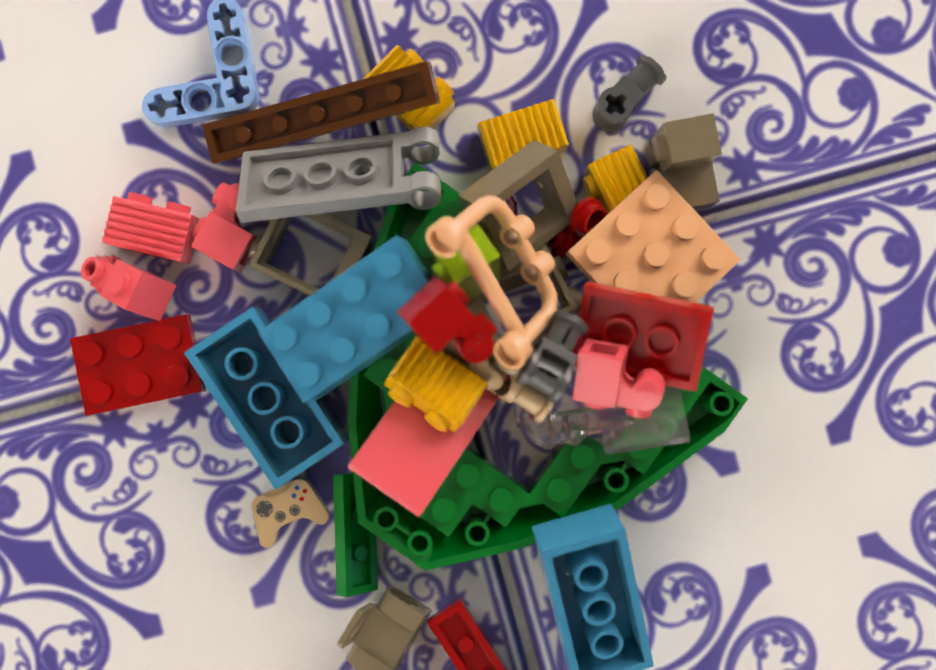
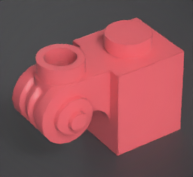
M222 182L212 197V203L216 205L214 210L210 211L207 218L202 217L193 230L192 237L195 239L191 247L228 268L242 273L250 260L248 256L249 250L257 237L241 227L240 220L236 214L239 183L228 185Z
M99 255L89 257L81 267L82 278L90 282V285L96 288L95 291L100 293L101 297L127 311L161 321L177 286L150 271L121 261L120 258L111 255V257L107 255L103 257Z
M587 338L578 355L572 400L584 402L585 406L597 410L615 409L616 406L626 408V413L632 417L648 418L651 416L652 410L660 405L666 388L665 380L658 371L653 369L642 370L636 378L631 377L625 369L629 346Z

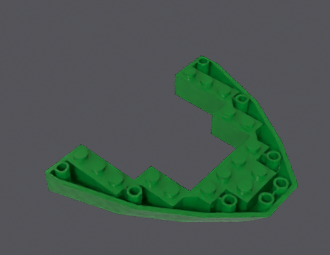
M415 162L405 176H411L416 172L428 170ZM440 180L441 201L432 209H417L409 203L389 205L375 250L396 235L408 240L432 278L435 275L431 267L435 265L432 249L426 240V232L433 223L446 216L455 219L464 211L458 197L460 193L442 180ZM417 334L350 378L348 432L351 460H353L393 404L394 400L388 394L390 389L384 385L385 381ZM702 366L696 392L665 385L666 388L660 405L652 410L651 416L648 418H636L627 414L605 446L572 424L528 487H525L467 445L419 517L353 471L358 523L425 571L522 549L535 543L531 526L612 504L615 510L626 505L723 434L748 398Z

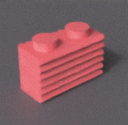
M128 192L127 199L117 196L112 198V205L110 206L102 243L190 265L194 249L191 247V244L195 239L192 237V233L200 218L190 214L191 207L167 201L166 208L151 205L153 198L133 192Z

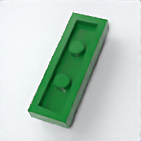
M353 472L333 474L336 591L338 596L347 598L378 590L376 535L358 523Z

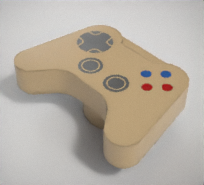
M302 477L285 483L276 490L274 488L264 492L252 502V511L259 542L264 548L272 547L278 539L281 527L290 522L306 518L316 524L323 525L328 522L331 516L329 509L311 482Z

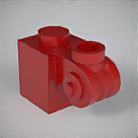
M435 276L397 311L409 327L435 354L452 339L456 350L470 363H481L488 359L493 352V335L499 330L483 312L480 311L476 316L472 314L465 306L471 301L470 297L454 280L446 285Z

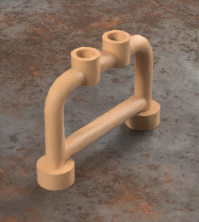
M484 196L476 200L455 219L450 217L439 219L428 228L426 240L432 251L443 258H450L458 251L460 252L506 330V333L494 344V355L504 367L517 370L532 356L531 343L551 323V316L553 312L557 311V292L549 277V274L555 268V262L549 253L545 251L535 252L528 239L535 231L534 224L530 218L525 215L515 216L509 206L498 197ZM489 213L495 216L502 227L500 238L503 244L508 248L514 249L523 265L520 272L523 279L529 284L535 285L541 297L540 310L524 326L468 232Z

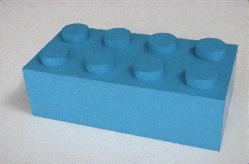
M396 235L264 327L258 334L302 402L316 401L416 334L397 311L420 291L432 277L408 240Z
M251 307L184 352V354L276 490L349 440V437L323 398L308 403L302 402L258 334L260 330L272 322L263 309Z
M612 504L531 526L568 670H644L654 667L626 530Z

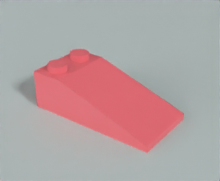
M509 374L505 376L503 383L511 380ZM485 389L463 424L455 433L449 429L446 432H442L432 427L424 419L426 413L413 404L408 408L394 401L350 462L348 468L419 517L499 397Z

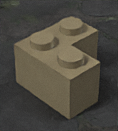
M714 113L663 123L649 140L650 145H646V158L649 168H655V171L658 170L694 210L709 208L720 202L712 161L722 154Z

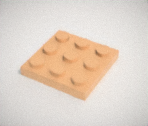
M658 170L654 171L566 253L567 257L593 283L694 303L704 296L741 260Z

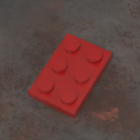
M587 281L583 288L579 318L585 322L588 330L585 336L579 337L573 353L577 356L579 355V351L587 338L629 346L625 369L631 377L636 378L642 370L653 369L663 376L665 385L696 392L714 306Z
M189 314L70 338L85 416L206 391L204 382L184 354V352L196 345L192 319Z

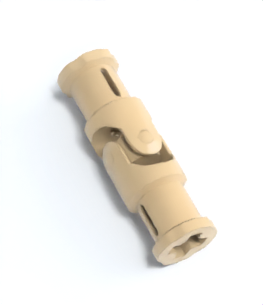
M453 339L441 349L446 355L451 356L453 360L458 361L460 365H464L475 375H479L481 379L488 382L486 389L509 404L515 402L533 414V420L537 423L542 422L555 404L548 401V395L528 384L518 385L516 378L520 369L511 370L504 367L498 362L494 352L481 363H470L456 350ZM507 373L510 374L511 380L503 383Z

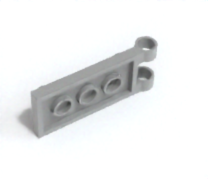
M417 127L408 132L243 152L236 214L240 222L245 223L406 203L421 210L432 209L441 201L440 178L428 171H420L411 176H404V158H409L412 162L421 165L433 163L440 154L439 135L432 128ZM427 144V145H430V146H428V147H418L417 145ZM362 172H368V173H366V174H364V175L357 176L358 174H360V173H362Z

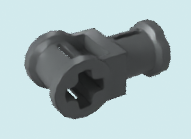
M642 54L636 60V67L627 76L624 75L614 87L607 88L602 92L592 113L593 121L599 129L605 132H614L622 128L643 97L656 84L661 85L666 81V74L654 59ZM617 106L619 108L618 112L616 111L612 115L607 113V107Z
M562 311L553 312L550 319L553 324L547 337L542 338L535 344L532 356L521 367L516 378L518 385L528 384L548 395V401L556 403L560 399L570 382L573 373L572 368L578 358L577 355L572 353L579 337L585 336L588 330V326L582 319Z

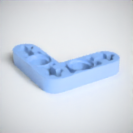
M214 0L207 9V22L217 78L161 87L149 91L142 101V110L144 115L155 125L169 128L221 119L249 112L257 107L259 89L247 19L244 11L235 0ZM224 10H230L232 15L235 16L230 18L231 31L235 36H228L226 27L221 20H218L224 16ZM232 46L242 48L244 57L238 65L228 66L224 63L223 55L228 48ZM231 76H239L241 86L245 91L249 92V94L243 96V103L239 104L231 97V95L237 93L236 81ZM200 91L210 93L211 104L209 108L204 111L193 110L191 105L193 96ZM163 99L169 105L182 103L186 113L183 114V111L178 107L166 109L165 116L162 117L154 111V108L160 107V100Z

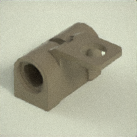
M388 586L378 604L369 603L356 611L338 641L337 646L343 649L354 642L346 658L357 670H398L432 610L402 590Z

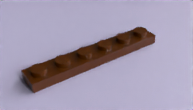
M425 61L202 125L212 164H220L242 158L243 152L283 147L433 106L441 102L431 62Z

